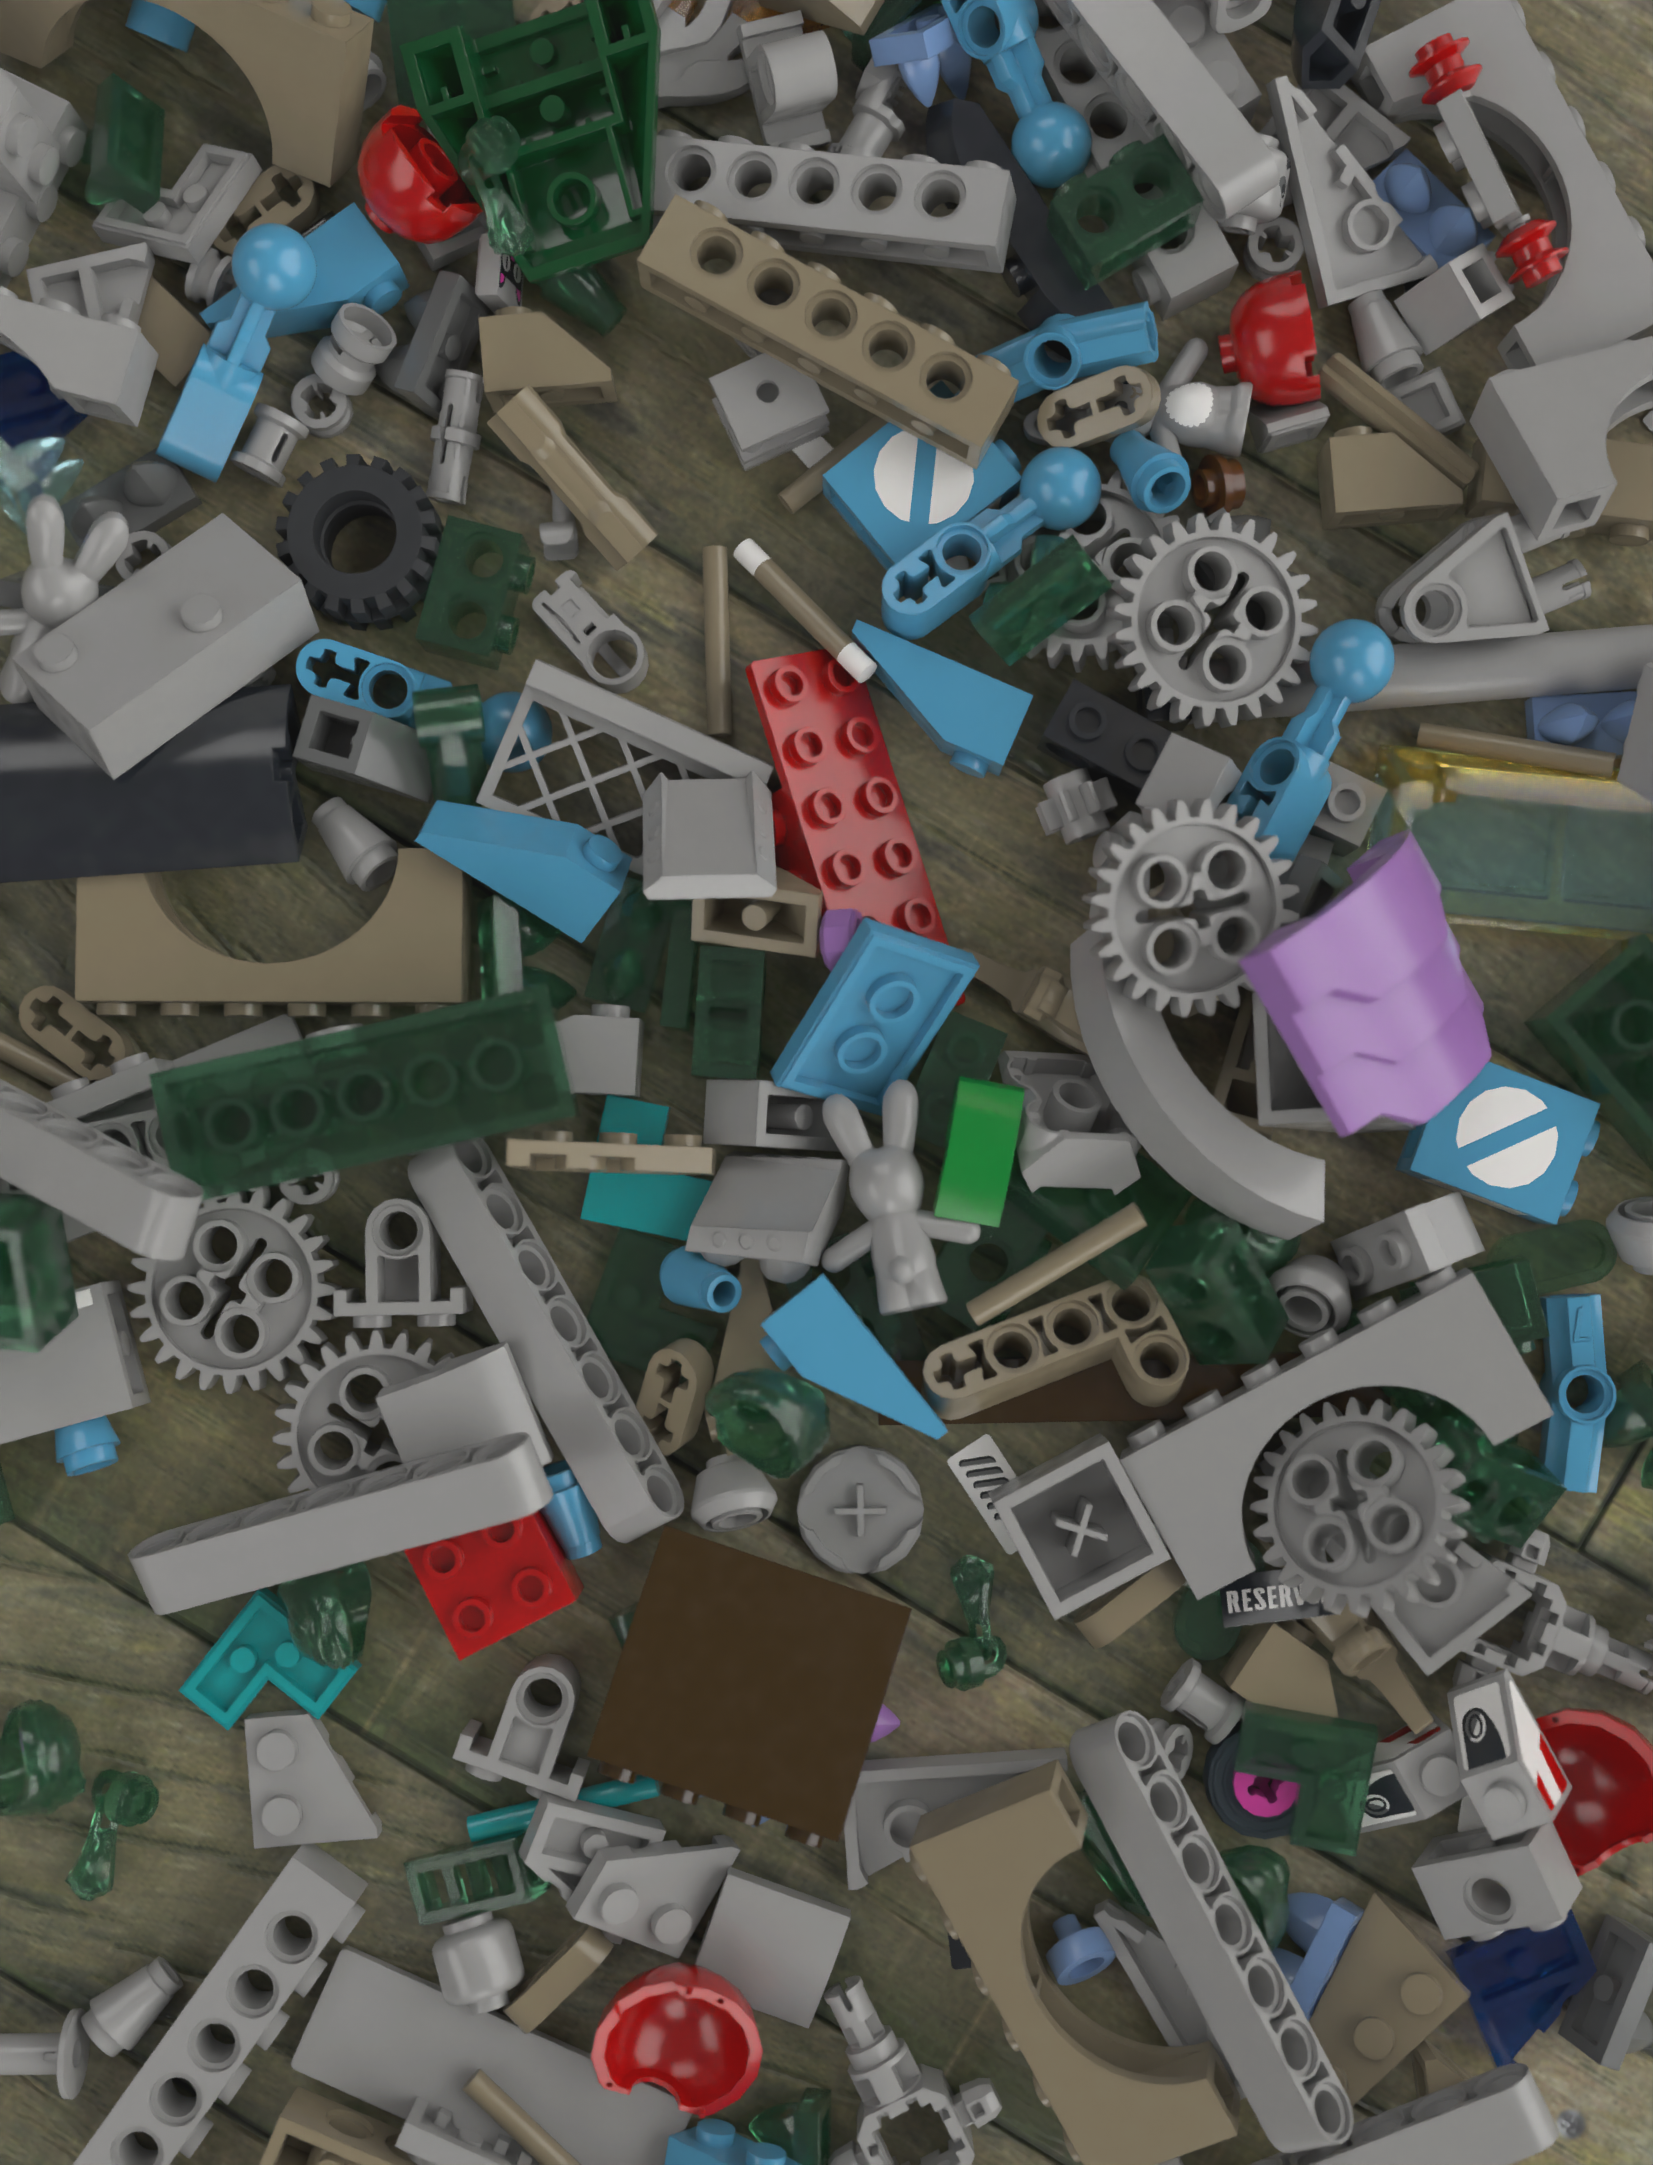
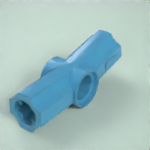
M1148 301L1076 317L1070 314H1056L1047 318L1039 328L978 355H988L999 360L1010 370L1011 376L1019 380L1015 403L1045 389H1061L1068 386L1076 378L1100 374L1119 366L1128 365L1133 367L1156 362L1159 356L1158 332L1154 313L1149 308ZM1048 340L1062 342L1068 347L1072 361L1059 363L1052 360L1044 349V342Z
M1572 1293L1542 1296L1539 1298L1545 1372L1542 1375L1539 1389L1554 1415L1543 1420L1535 1483L1567 1491L1597 1493L1605 1418L1613 1410L1616 1402V1387L1606 1371L1601 1294ZM1582 1375L1588 1384V1395L1580 1406L1572 1408L1567 1401L1566 1390L1568 1384L1574 1378Z

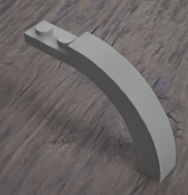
M1129 811L1108 831H1104L1099 836L1093 851L1092 860L1094 867L1109 868L1112 861L1105 855L1100 846L1103 842L1123 846L1126 841L1121 834L1119 825L1122 822H1133L1144 829L1142 814ZM1150 867L1143 877V886L1148 896ZM1098 880L1096 892H1101L1103 883ZM1090 906L1089 919L1099 916L1098 906ZM1148 910L1139 911L1136 914L1135 919L1137 923L1148 920ZM1087 930L1071 943L1070 976L1074 1006L1084 1044L1094 1070L1111 1103L1128 1129L1150 1156L1177 1182L1200 1200L1229 1218L1260 1232L1290 1240L1323 1223L1325 1208V1160L1290 1150L1267 1139L1245 1125L1210 1094L1192 1072L1176 1047L1161 1012L1146 1007L1147 991L1135 1000L1122 994L1129 976L1118 981L1105 978L1103 974L1114 958H1099L1092 956L1090 953L1091 948L1104 939L1102 932Z

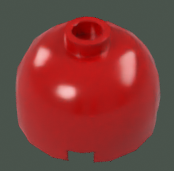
M399 105L391 108L374 125L363 141L357 173L362 194L367 201L365 209L373 223L386 233H396L404 239L425 244L442 242L468 227L483 213V210L436 138L419 126L423 121L419 112L414 108Z
M1301 270L1275 275L1253 284L1239 296L1231 310L1230 333L1218 336L1223 374L1236 372L1239 383H1252L1251 398L1257 403L1272 407H1283L1319 401L1321 399L1320 374L1313 375L1311 362H1314V355H1317L1316 341L1305 283H1302Z

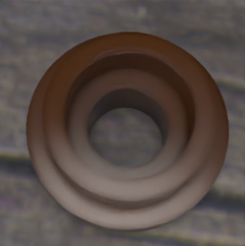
M1219 453L1209 454L1203 457L1199 468L1193 473L1191 482L1193 499L1198 507L1203 508L1207 516L1223 507L1227 513H1230L1231 510L1239 509L1242 506L1246 494V481L1243 468L1237 459H1226Z

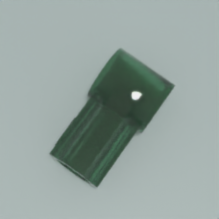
M470 684L413 690V708L420 748H426L435 802L441 800L482 807L483 805L476 803L488 771L482 742H486L479 685Z

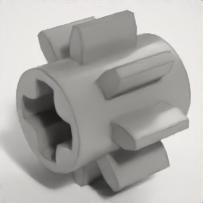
M1081 768L1054 778L1043 785L1048 800L1038 803V807L1035 809L1046 836L1061 831L1065 844L1071 845L1098 835L1110 828L1105 813L1115 810V806L1118 803L1108 777L1093 782L1088 769Z

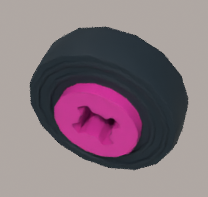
M1263 1718L1237 1722L1231 1732L1221 1742L1215 1745L1212 1744L1206 1754L1202 1775L1207 1800L1221 1821L1241 1835L1264 1840L1288 1835L1304 1824L1317 1805L1321 1786L1317 1758L1306 1741L1278 1721ZM1271 1774H1274L1275 1776H1273V1781L1269 1787L1268 1782L1271 1779Z

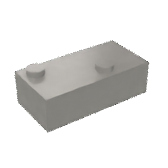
M221 513L12 659L38 708L115 780L319 632V628L302 580L224 513Z

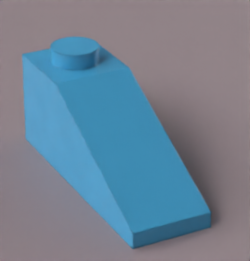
M355 202L305 237L316 259L317 275L315 284L307 298L299 305L287 310L277 311L266 337L272 338L331 328V322L342 305L351 302L373 309L379 315L384 314L399 302L402 292L410 287L399 262ZM238 286L199 313L212 331L217 321L230 317L241 293Z
M857 619L852 629V640L877 664L875 674L940 751L952 756L949 762L950 765L978 778H984L987 771L999 776L1034 695Z
M437 800L432 806L415 842L581 944L621 892L632 858L623 853L612 840L602 835H595L579 824Z
M824 1272L762 1320L760 1325L767 1332V1335L759 1342L783 1372L793 1365L803 1378L937 1440L948 1432L944 1422Z

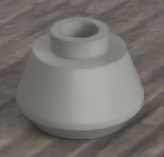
M1653 1196L1625 1200L1619 1203L1607 1216L1606 1228L1620 1259L1632 1265L1633 1270L1640 1274L1653 1275Z
M1319 1255L1300 1256L1274 1272L1265 1287L1266 1304L1273 1317L1283 1328L1295 1335L1309 1338L1330 1327H1333L1335 1332L1338 1333L1345 1328L1351 1317L1352 1304L1347 1275L1338 1264L1326 1257Z
M739 1453L730 1456L722 1454L709 1459L705 1464L706 1469L697 1475L691 1506V1518L708 1532H729L756 1525L771 1515L778 1500L775 1490L759 1466L753 1461L744 1460L743 1455Z

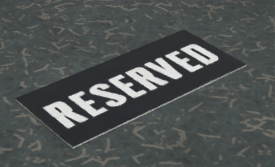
M1283 1569L1249 1573L1220 1588L1224 1628L1338 1614L1324 1609L1323 1597L1314 1605L1299 1598L1302 1584L1290 1588L1278 1580Z

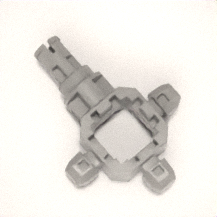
M1519 1523L1512 1529L1503 1549L1508 1551L1505 1560L1482 1550L1477 1551L1524 1588L1533 1591L1530 1599L1536 1605L1533 1612L1528 1611L1521 1629L1525 1632L1521 1642L1514 1639L1511 1647L1507 1648L1478 1637L1461 1650L1467 1653L1465 1660L1458 1659L1452 1678L1453 1687L1495 1673L1497 1666L1502 1669L1507 1668L1508 1671L1522 1677L1547 1666L1568 1676L1580 1673L1587 1677H1592L1597 1673L1631 1687L1643 1695H1647L1652 1691L1653 1680L1645 1677L1646 1675L1640 1673V1670L1647 1671L1653 1666V1653H1647L1609 1637L1607 1628L1597 1625L1592 1615L1566 1604L1559 1585L1535 1573L1538 1564L1545 1565L1550 1549L1548 1534L1526 1524Z
M859 1975L845 1978L848 1986L845 1989V1993L840 1982L830 1987L823 1997L826 2003L830 2005L849 2044L845 2051L851 2063L847 2071L861 2098V2102L856 2114L857 2141L859 2144L856 2145L851 2140L835 2150L828 2159V2165H899L896 2157H891L878 2129L881 2128V2118L888 2115L892 2119L908 2111L909 2104L918 2100L920 2107L931 2103L934 2111L939 2112L952 2138L948 2140L947 2151L941 2153L938 2149L920 2158V2165H972L975 2153L970 2125L975 2124L977 2128H980L996 2118L1002 2109L1000 2097L991 2079L977 2078L959 2086L960 2093L954 2095L942 2070L921 2063L917 2065L903 2038H896L889 2025H882ZM907 2161V2162H905V2163H903V2164H901V2165H911V2164H910L909 2161Z

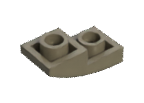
M151 275L138 325L141 327L143 336L159 354L155 368L179 391H182L202 344H207L211 332Z

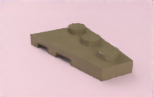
M534 1131V1140L507 1139L506 1166L524 1171L716 1176V1150L711 1147H702L701 1135L664 1134L663 1145L637 1144L638 1134L601 1132L599 1133V1143L573 1142V1132Z
M1376 1889L1309 2020V2024L1353 2107L1470 1997L1471 1993Z

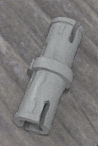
M446 369L444 395L438 425L432 426L430 440L435 442L426 495L433 501L465 506L473 450H479L481 436L476 434L484 390V380L479 374L457 369Z

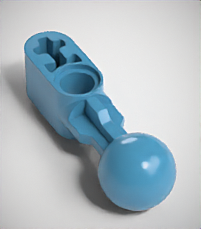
M941 0L964 51L971 57L982 60L983 64L987 66L996 88L1007 93L1019 118L1012 134L1011 153L1031 183L1040 188L1055 189L1066 186L1076 180L1090 160L1092 147L1091 131L1084 117L1076 109L1061 102H1053L1042 78L1044 59L1035 41V34L1039 23V14L1035 0ZM995 13L1000 22V32L995 24Z
M277 223L260 224L249 229L238 240L232 255V272L241 293L230 317L217 321L207 344H202L155 452L156 455L216 483L261 384L264 375L261 371L271 351L266 335L277 311L287 310L299 305L307 298L315 284L317 265L314 253L305 238L286 225Z
M1053 447L1042 451L1026 466L1020 481V495L1000 510L986 508L969 522H957L946 526L893 565L886 572L882 582L881 617L886 629L891 634L905 640H915L926 636L977 598L984 591L988 579L1020 555L1023 540L1039 528L1044 527L1050 530L1061 531L1073 529L1087 521L1096 510L1102 491L1100 474L1093 461L1083 452L1070 447ZM954 556H965L972 559L976 565L968 570H956L950 567L946 561ZM903 596L906 598L903 602H899V598ZM922 597V603L917 605L915 601Z
M1361 619L1342 620L1330 625L1318 636L1311 649L1309 660L1311 676L1317 688L1305 711L1290 720L1282 737L1271 738L1255 750L1226 803L1237 806L1235 824L1245 816L1260 819L1254 839L1263 835L1278 837L1279 842L1269 854L1270 859H1291V862H1293L1330 794L1332 780L1327 769L1330 766L1329 759L1341 738L1338 726L1350 704L1364 702L1380 693L1388 684L1393 674L1395 654L1392 643L1381 628L1369 621Z
M318 639L308 643L300 651L296 661L298 680L309 693L377 713L432 736L447 730L471 738L478 755L489 766H491L522 694L515 691L502 692L493 695L483 703L457 694L451 681L412 669L397 661L331 639ZM335 654V663L345 671L359 676L360 663L369 664L359 680V699L349 698L356 687L339 679L331 678L326 687H320L322 678L313 672V666L316 661L326 663L330 655ZM386 674L399 675L407 683L408 692L405 701L393 709L379 707L373 697V687L376 681ZM533 701L523 727L534 751L551 744L553 731L547 711L540 703ZM519 735L508 760L526 754ZM546 754L537 757V762L539 763ZM529 761L503 770V772H523L531 769Z

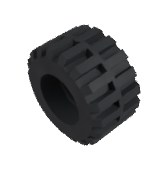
M347 454L346 465L341 467L337 465L333 458L320 462L324 472L315 478L307 470L297 479L303 487L299 495L288 491L282 501V504L290 514L289 517L277 516L275 530L284 539L283 542L276 544L278 557L289 570L302 580L309 602L329 620L338 625H341L342 621H346L353 630L367 631L368 623H374L380 631L393 628L391 618L401 615L405 622L418 616L412 606L419 600L429 606L436 597L431 589L433 581L443 584L447 570L441 560L442 558L449 557L448 543L442 534L445 528L422 487L417 486L412 476L404 469L399 467L394 471L388 460L376 456L373 457L371 465H367L361 454ZM370 515L382 516L395 522L396 540L394 547L386 560L370 571L356 574L341 572L333 567L332 547L338 533L349 522Z

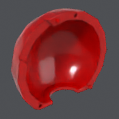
M1562 1708L1536 1718V1722L1572 1786L1570 1793L1552 1823L1577 1876L1579 1877L1598 1868L1606 1859L1630 1845L1639 1842L1647 1844L1653 1841V1745L1634 1725L1603 1710Z
M677 1962L661 1965L639 1973L617 1991L602 2012L595 2033L591 2059L598 2082L604 2089L629 2096L634 2085L641 2082L655 2083L667 2089L674 2096L678 2104V2110L698 2115L699 2118L703 2119L705 2116L715 2114L742 2097L758 2076L763 2048L752 2007L741 1991L716 1972L700 1965Z

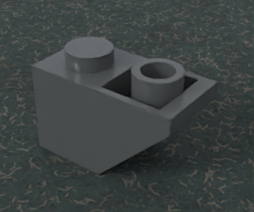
M311 694L293 757L310 770L430 804L448 743L377 713Z

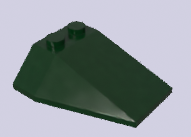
M584 0V2L477 39H473L457 25L399 46L417 111L518 266L532 284L643 249L653 233L661 29L653 0Z

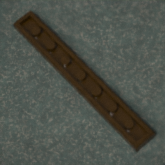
M1302 1352L1189 1354V1368L1179 1393L1173 1401L1159 1407L1145 1406L1135 1401L1126 1390L1112 1359L964 1418L941 1420L944 1424L1180 1420L1187 1416L1183 1406L1193 1399L1214 1389H1217L1221 1397L1245 1385L1240 1376L1251 1368L1272 1358H1275L1278 1365L1281 1366L1302 1355ZM995 1357L1000 1364L1008 1368H1019L1027 1363L1025 1357ZM893 1359L922 1395V1378L926 1359ZM1151 1359L1141 1363L1145 1373L1153 1378L1164 1379L1172 1375L1169 1367L1159 1360ZM975 1361L974 1370L980 1368L979 1361ZM949 1374L941 1376L940 1383L949 1382L954 1390L962 1388L963 1381L954 1383ZM1365 1386L1335 1393L1312 1403L1292 1418H1299V1415L1302 1413L1309 1417H1323V1403L1330 1402L1337 1407L1345 1416L1348 1401L1352 1397L1364 1403L1369 1414L1372 1405L1377 1399L1384 1401L1390 1406V1386ZM878 1412V1425H905Z

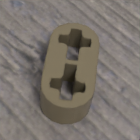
M276 165L269 167L261 173L213 242L219 254L223 258L226 256L232 257L238 240L232 237L229 228L236 223H239L245 229L247 228V231L260 224L277 223L286 225L298 233L310 225L317 217L321 207L320 194L313 180ZM287 185L294 192L297 191L301 199L293 207L286 201H282L279 191Z
M1128 365L1112 368L1059 389L1047 396L1039 408L1037 416L1038 430L1043 439L1051 446L1070 447L1077 450L1086 448L1141 427L1151 421L1159 409L1161 401L1160 387L1156 379L1145 370ZM1127 380L1129 385L1138 388L1142 387L1143 396L1134 400L1135 412L1130 413L1128 409L1119 406L1106 409L1104 402L1123 394L1122 383ZM1067 404L1069 408L1079 411L1091 408L1093 415L1078 420L1074 424L1075 435L1072 436L1068 431L1056 428V421L1064 417V405Z
M44 985L34 988L24 996L19 1006L18 1018L26 1034L78 1075L87 1077L88 1080L99 1081L113 1074L109 1065L97 1064L94 1067L91 1065L95 1054L81 1043L85 1036L93 1041L106 1043L111 1039L112 1044L109 1046L108 1052L115 1058L113 1063L134 1055L135 1050L132 1041L123 1030L106 1017L96 1016V1010L89 1004L75 1001V994L64 988ZM61 1001L63 1004L60 1006L58 1013L73 1026L71 1030L67 1032L63 1028L51 1025L43 1028L42 1025L45 1022L46 1016L40 1011L42 1004L56 1005Z
M689 1338L677 1339L653 1354L649 1361L636 1405L639 1414L664 1456L672 1454L694 1438L698 1431L713 1382L714 1366L711 1356L701 1344ZM677 1360L679 1363L682 1364V1367H680L678 1364L674 1362ZM682 1374L688 1380L678 1386ZM669 1409L665 1420L659 1414Z
M1168 1547L1165 1548L1171 1559L1092 1600L1076 1615L1073 1623L1093 1649L1101 1648L1115 1640L1174 1594L1186 1582Z
M583 1924L516 1989L509 1998L510 2003L503 2007V2011L524 2034L531 2032L596 1970L612 1950L613 1943L604 1936L600 1929Z

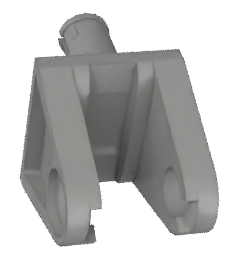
M1508 512L1473 518L1461 523L1383 590L1377 599L1374 611L1377 626L1385 632L1390 640L1400 643H1445L1539 635L1549 630L1544 614L1580 599L1589 598L1592 592L1590 581L1583 583L1578 581L1562 588L1563 584L1587 575L1582 563L1575 558L1568 561L1567 564L1531 578L1523 554L1557 539L1562 540L1568 537L1570 532L1537 541L1521 513L1510 517ZM1420 597L1425 603L1426 608L1425 618L1421 624L1417 620L1415 613L1416 604ZM1398 599L1401 623L1405 629L1397 626L1392 617V608H1394Z

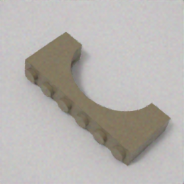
M0 0V52L42 69L73 47L77 20L88 0ZM145 0L163 6L191 21L210 35L234 59L254 88L266 115L272 142V164L331 187L357 163L374 25L373 18L353 11L351 6L344 0Z
M398 848V860L394 879L384 901L372 918L350 938L318 955L278 963L238 960L225 956L206 945L188 929L175 912L165 891L161 872L77 878L75 1001L95 1005L96 1016L136 1017V1006H160V1016L193 1018L200 1017V1006H224V1017L261 1018L263 1017V1006H288L287 1017L326 1018L327 1006L351 1007V1017L390 1018V1007H415L416 1018L447 1019L454 1018V1007H471L472 876L427 848Z
M1056 1759L921 1815L909 1846L912 1867L920 1881L923 1883L929 1882L940 1902L941 1917L947 1932L953 1939H960L971 1959L972 1974L979 1990L986 1996L991 1995L1001 2013L1002 2026L1008 2043L1013 2050L1021 2051L1032 2070L1033 2084L1040 2101L1045 2107L1052 2106L1063 2126L1064 2141L1072 2159L1077 2163L1082 2162L1083 2165H1156L1237 2136L1241 2096L1211 2040L1195 2045L1165 2047L1136 2042L1117 2035L1100 2026L1076 2008L1055 1984L1042 1962L1030 1924V1895L1042 1876L1056 1862L1082 1847L1088 1820V1814L1059 1760Z

